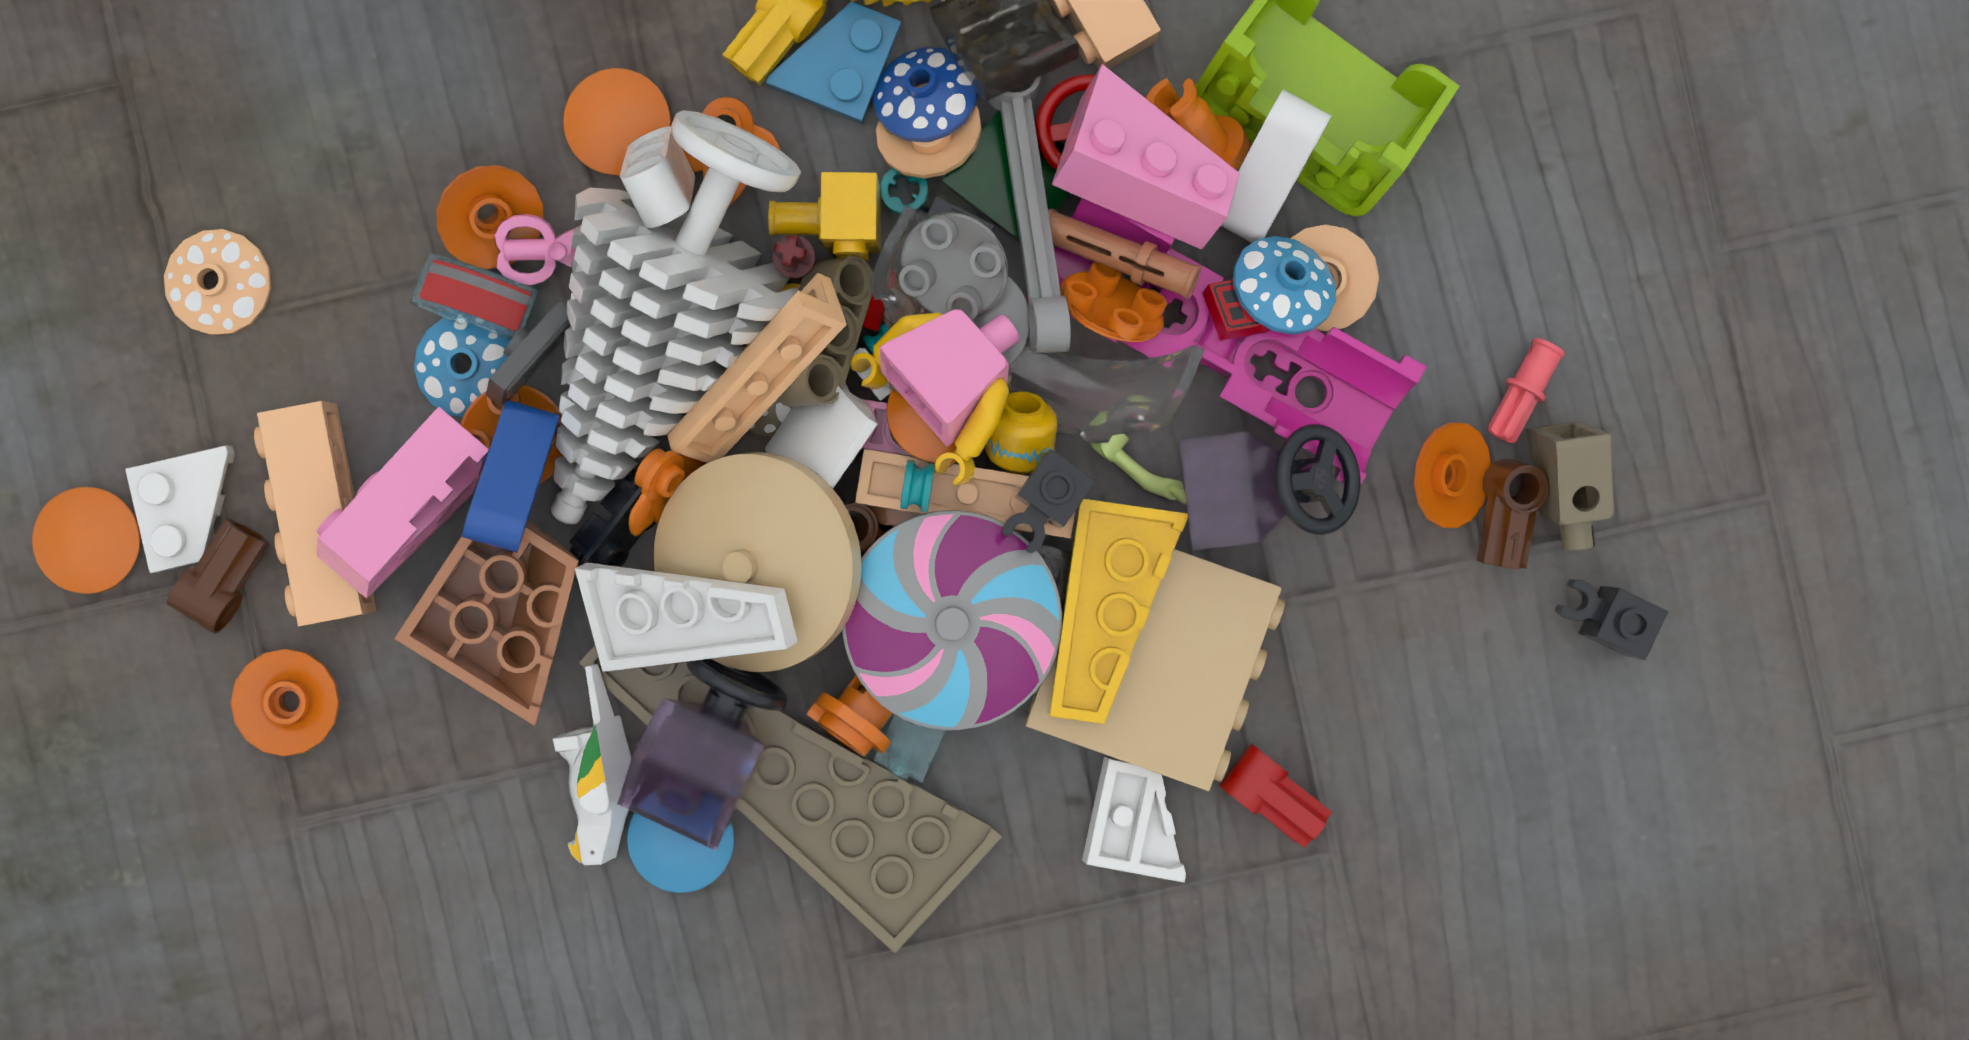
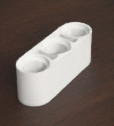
M1282 90L1238 171L1240 175L1228 217L1221 227L1250 243L1266 236L1332 115L1290 92Z
M671 126L651 131L630 143L627 147L620 178L645 228L661 226L683 215L691 207L695 174L681 146L676 143Z

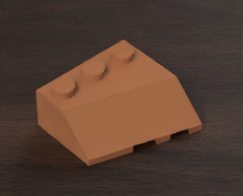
M529 519L517 553L461 536L394 639L536 726L576 574L575 568L578 567L579 559Z

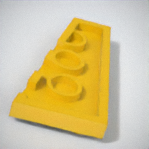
M1083 499L1077 512L1062 617L1061 638L1049 709L1050 717L1105 724L1131 660L1130 656L1139 634L1144 628L1151 610L1150 607L1161 580L1165 576L1172 559L1171 555L1180 533L1183 532L1189 514Z

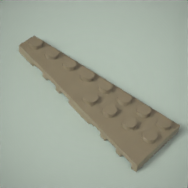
M596 646L579 662L584 668L592 664H598L606 689L894 953L902 947L1002 838V833L994 826L873 760L857 754L847 746L781 710H765L750 705L742 723L732 722L713 714L702 705L711 687L696 678L687 668L686 662L603 672Z

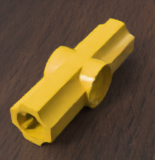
M758 0L755 6V14L739 31L732 43L728 45L722 54L724 59L747 79L761 86L795 42L798 44L803 42L815 29L826 11V2L828 0Z

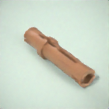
M1054 209L1048 210L1053 246L1131 275L1130 280L1133 283L1143 285L1146 281L1182 295L1186 299L1192 296L1198 283L1202 266L1193 265L1157 251L1158 245L1146 241L1141 245L1099 227H1094L1058 213Z

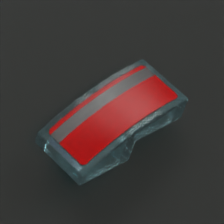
M430 253L426 259L410 304L458 324L468 322L512 340L521 329L525 328L539 290L488 270Z

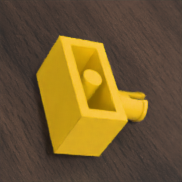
M821 172V197H818V202L769 201V235H818V240L822 241L827 252L837 255V258L856 255L862 257L865 261H869V253H881V195L877 173Z

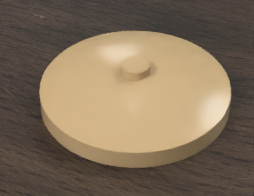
M747 452L722 457L701 466L680 483L668 500L660 517L654 542L655 572L785 589L798 642L790 648L783 650L711 658L734 669L749 672L777 671L794 666L815 656L833 642L850 618L859 594L862 570L861 551L855 526L848 510L833 488L821 476L800 462L785 456L765 452Z

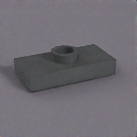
M558 301L530 333L524 328L521 329L506 346L503 354L508 358L489 378L486 396L500 407L505 405L507 399L510 400L564 340L565 330L571 327L566 305Z

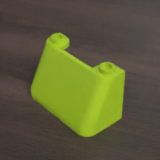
M1254 0L1196 83L1197 95L1207 102L1215 116H1228L1238 121L1252 144L1283 89L1332 115L1296 181L1333 208L1346 215H1365L1405 171L1460 85L1441 73L1437 68L1425 64L1410 65L1403 70L1398 78L1312 17L1320 0Z

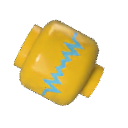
M1021 391L1010 393L997 428L985 445L987 456L994 464L1008 473L1025 475L1032 472L1049 449L1053 451L1055 449L1057 432L1056 413L1050 405L1045 403L1036 394Z

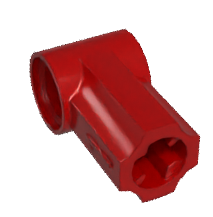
M1251 743L1218 786L1253 814L1257 815L1258 812L1262 814L1281 832L1305 848L1308 843L1316 839L1326 826L1332 811L1288 778L1289 772Z

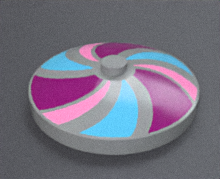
M940 510L917 515L902 521L885 532L868 548L861 558L862 570L859 594L850 618L842 629L844 645L852 668L862 685L882 706L904 720L920 726L941 730H963L990 724L1007 716L1024 704L1043 683L1053 665L1060 644L1062 630V610L1056 583L1051 571L1036 550L1030 554L1025 550L1030 542L1014 529L1008 537L1003 535L1002 528L1004 523L997 519L963 510Z

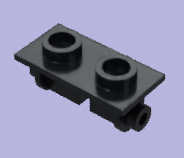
M633 469L628 477L625 476L623 479H619L615 487L600 503L613 515L610 520L606 522L593 512L569 541L573 545L569 552L579 559L578 566L585 563L621 567L628 558L629 550L641 535L656 524L653 521L648 528L636 537L630 533L629 516L642 494V488L635 484L636 470Z

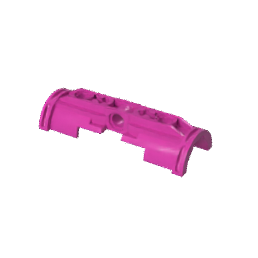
M1081 198L1072 216L1076 220L1099 227L1141 245L1146 241L1158 245L1157 251L1193 265L1202 266L1170 248L1175 240L1174 237ZM1059 247L1054 249L1060 287L1068 276L1081 271H1089L1091 264L1095 262ZM1202 266L1198 283L1189 299L1146 281L1143 285H1139L1141 288L1152 286L1159 290V293L1166 299L1167 306L1172 301L1178 302L1181 305L1179 314L1185 320L1182 325L1174 322L1169 328L1163 327L1160 333L1153 339L1143 342H1121L1173 370L1180 355L1183 353L1226 377L1228 381L1221 391L1220 397L1273 426V432L1286 439L1298 428L1309 424H1321L1333 428L1346 439L1353 449L1359 465L1361 484L1367 475L1365 469L1371 455V449L1385 424L1405 395L1414 385L1418 384L1427 366L1407 355H1404L1396 362L1335 327H1332L1326 335L1316 329L1295 335L1270 330L1266 333L1220 341L1202 293L1208 284L1222 282L1224 277ZM1069 313L1070 318H1072V319H1074L1075 321H1077V320H1076L1074 317H1072V316L1070 315V313ZM1106 337L1107 339H1109V340H1111V341H1113V342H1115V343H1117V341H1118V340H1115V339H1111V338ZM1266 353H1269L1273 356L1271 366L1283 374L1288 372L1290 364L1298 369L1288 379L1284 388V395L1275 390L1283 381L1272 375H1266L1261 380H1257L1254 377L1256 367L1250 363L1252 356L1261 358ZM1305 377L1317 379L1324 388V398L1315 408L1302 406L1295 396L1296 385ZM1309 441L1302 448L1316 455L1319 441ZM1335 454L1332 465L1336 466L1334 478L1344 484L1343 470Z

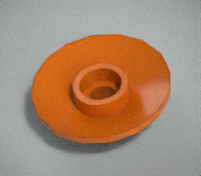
M500 165L477 166L458 175L443 191L436 209L437 231L447 251L463 264L479 269H496L497 256L501 251L497 247L494 235L502 221L513 215L520 214L535 215L544 219V207L535 186L518 171ZM483 205H494L495 211L491 217L487 219L478 217V210ZM528 226L516 227L510 231L508 238L539 239L541 232ZM509 261V264L511 265L517 261Z
M1448 422L1435 429L1424 442L1416 462L1414 487L1417 503L1426 519L1438 527L1459 528L1472 521L1483 507L1486 499L1483 490V477L1491 465L1489 447L1481 433L1468 423Z
M282 649L263 653L246 664L234 683L230 703L234 723L247 742L264 753L290 756L305 753L325 740L336 724L340 699L337 683L325 664L306 652ZM288 691L296 693L299 697V706L294 711L288 709L284 703V697Z

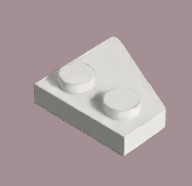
M225 445L125 469L150 573H159L197 564L215 536L214 523L221 515L225 498L221 491L228 463H233L235 452L233 446Z
M1104 756L1082 857L1084 863L1185 882L1186 872L1184 865L1179 860L1174 839L1176 831L1172 815L1166 807V791L1161 774L1116 758Z

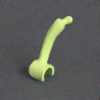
M1107 421L1103 422L1090 437V446L1109 462L1115 463L1144 490L1170 500L1178 499L1183 504H1189L1192 501V494L1184 490L1181 481L1154 475L1129 457L1122 450L1129 438Z

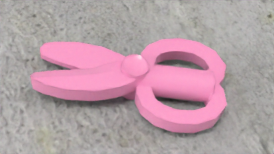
M520 214L513 215L502 221L494 235L497 247L501 251L497 256V268L505 279L513 283L533 285L545 281L553 274L557 260L572 267L571 262L574 261L576 248L571 249L573 229L555 238V232L550 223L539 216ZM528 226L539 230L544 238L509 239L508 235L516 227ZM545 260V264L539 271L526 273L512 269L509 261Z

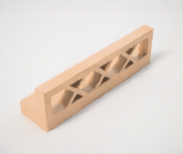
M817 273L802 291L796 292L739 355L733 365L719 377V380L667 435L672 451L705 463L724 457L836 337L847 323L831 278Z
M864 449L855 503L919 514L940 510L972 511L987 515L1003 523L1012 515L1024 512L1028 507L1018 500L1015 495L1029 476L975 467V474L968 483L953 486L954 479L960 473V466L953 464L945 473H937L934 468L928 512H922L921 508L916 504L910 505L908 509H902L900 505L907 460L915 461V465L919 468L926 467L928 463L915 457ZM1075 512L1062 528H1058L1047 520L1044 524L1045 534L1071 539ZM1021 523L1014 527L1016 530L1033 532L1027 524Z

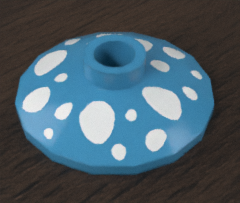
M1279 236L1257 239L1242 250L1233 267V288L1240 305L1254 321L1272 331L1292 335L1312 331L1327 320L1336 302L1335 281L1328 265L1313 249L1295 239Z
M465 312L443 317L427 329L417 346L414 370L419 389L431 405L436 408L440 407L448 415L463 417L471 403L487 391L489 378L508 358L503 352L513 337L505 327ZM467 354L471 358L472 366L468 372L460 374L455 369V360L458 356Z

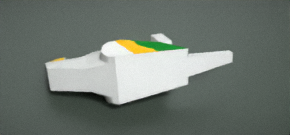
M592 664L586 666L585 670L594 726L563 733L553 738L555 752H559L569 764V790L578 819L575 840L568 843L569 850L572 856L579 863H583V865H602L617 856L631 802L638 795L640 788L620 715L614 716L599 665Z

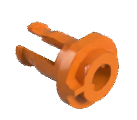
M1168 78L1161 80L1152 87L1146 96L1148 101L1236 171L1241 167L1248 154L1249 147L1252 146V142L1238 121L1228 116L1214 115L1207 102L1197 95L1196 85L1191 78L1184 81L1182 85L1184 93L1181 98Z
M856 674L838 699L822 692L806 713L808 717L817 722L830 735L863 757L867 755L871 748L884 754L892 743L881 730L893 713L870 695Z

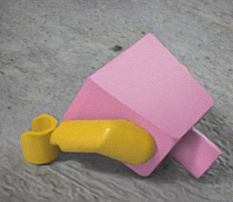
M953 309L945 314L937 312L906 315L901 317L873 346V355L868 353L855 355L851 360V368L853 371L863 373L871 365L872 371L862 381L861 386L870 389H880L889 381L946 447L955 442L957 447L955 452H947L940 455L936 460L935 469L937 473H945L951 462L955 459L959 463L960 473L954 479L952 485H963L968 483L975 474V464L971 457L980 455L999 423L1009 395L1007 386L1009 364L1002 354L1018 343L1020 338L1014 325L1002 314L996 316L980 329L960 309Z

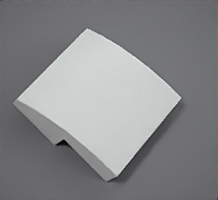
M846 383L843 390L837 386L836 393L839 392V396L832 404L793 407L765 447L767 453L785 456L807 466L821 476L832 488H834L878 425L869 404L851 394Z

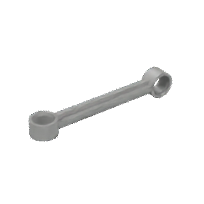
M1010 50L999 53L989 63L984 90L988 102L992 107L1001 111L1029 299L1028 324L1030 344L1034 354L1069 351L1071 340L1070 316L1065 296H1061L1032 108L1037 98L1041 71L1037 62L1030 55L1021 51ZM1013 72L1025 77L1031 87L1022 92H1008L999 87L994 79L1002 73Z

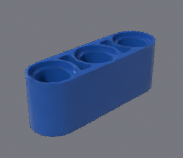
M506 400L469 508L462 533L463 538L515 553L518 552L555 437L560 415Z

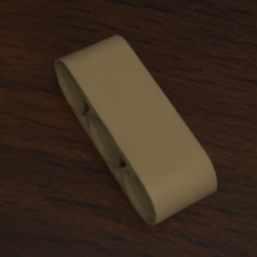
M854 255L815 261L812 270L806 276H803L799 291H802L817 273L831 278L847 325L777 399L783 405L803 407L832 404L839 396V392L836 393L837 386L843 390L874 289L873 271L869 263L862 257Z

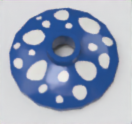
M923 47L906 52L887 65L875 88L873 102L878 120L889 133L906 141L930 142L950 135L965 124L976 107L979 88L973 68L961 55L945 48ZM929 82L924 87L916 88L919 84Z

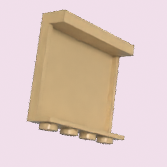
M1174 549L1171 555L1172 559L1158 587L1144 628L1141 630L1132 651L1131 660L1105 724L1049 716L1057 655L1048 675L1033 695L1024 722L1026 727L1210 791L1213 780L1221 782L1227 771L1231 751L1225 750L1231 729L1239 731L1244 723L1249 701L1243 699L1249 679L1257 681L1263 670L1267 651L1261 649V645L1267 628L1271 630L1277 628L1283 614L1285 600L1279 598L1282 587Z

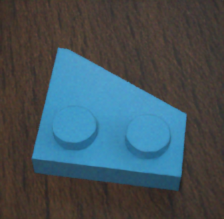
M851 1L768 76L766 84L772 89L863 124L872 103L875 88L881 74L885 70L902 23L897 19Z

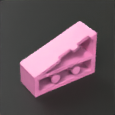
M1102 64L1080 99L1052 185L1202 250L1228 217L1240 173Z
M438 407L383 468L364 482L358 490L356 497L343 511L339 508L323 521L317 530V534L320 535L317 542V557L367 599L475 493L489 449L443 409Z

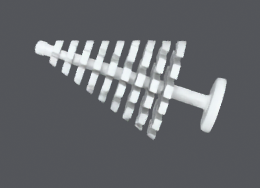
M682 110L676 113L671 125V131L676 143L688 154L709 167L688 213L685 212L678 218L661 226L645 228L626 191L589 187L576 194L575 220H583L580 226L573 229L571 249L576 248L574 261L571 262L573 271L569 283V288L572 291L571 300H567V316L571 327L565 330L564 338L566 359H569L562 364L561 385L568 383L570 387L569 391L564 392L560 397L559 412L562 413L561 422L563 424L557 428L556 448L563 456L558 457L554 463V481L562 488V491L557 494L551 506L552 515L558 521L572 525L580 522L587 508V500L601 501L615 487L613 480L623 479L638 464L635 462V459L645 457L660 442L651 436L667 435L684 417L683 413H688L706 391L719 380V377L733 365L739 355L745 350V345L750 344L796 292L799 291L798 287L781 291L789 278L781 275L775 268L774 263L755 267L762 253L743 241L729 243L733 235L720 229L719 226L740 182L769 192H786L797 183L801 171L795 162L774 146L718 118L699 112Z

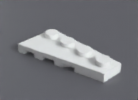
M585 563L575 568L603 672L783 650L790 648L798 642L784 588L594 563Z

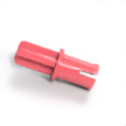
M1533 338L1532 345L1514 378H1507L1505 384L1509 388L1488 425V431L1497 439L1508 443L1516 442L1537 402L1543 403L1545 401L1546 395L1543 394V391L1558 363L1565 355V352L1560 347L1549 341Z

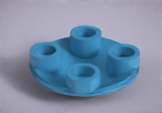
M685 785L659 790L640 804L629 824L627 844L630 858L637 871L645 880L662 890L685 893L706 887L722 874L731 859L735 848V839L731 819L722 804L699 787Z

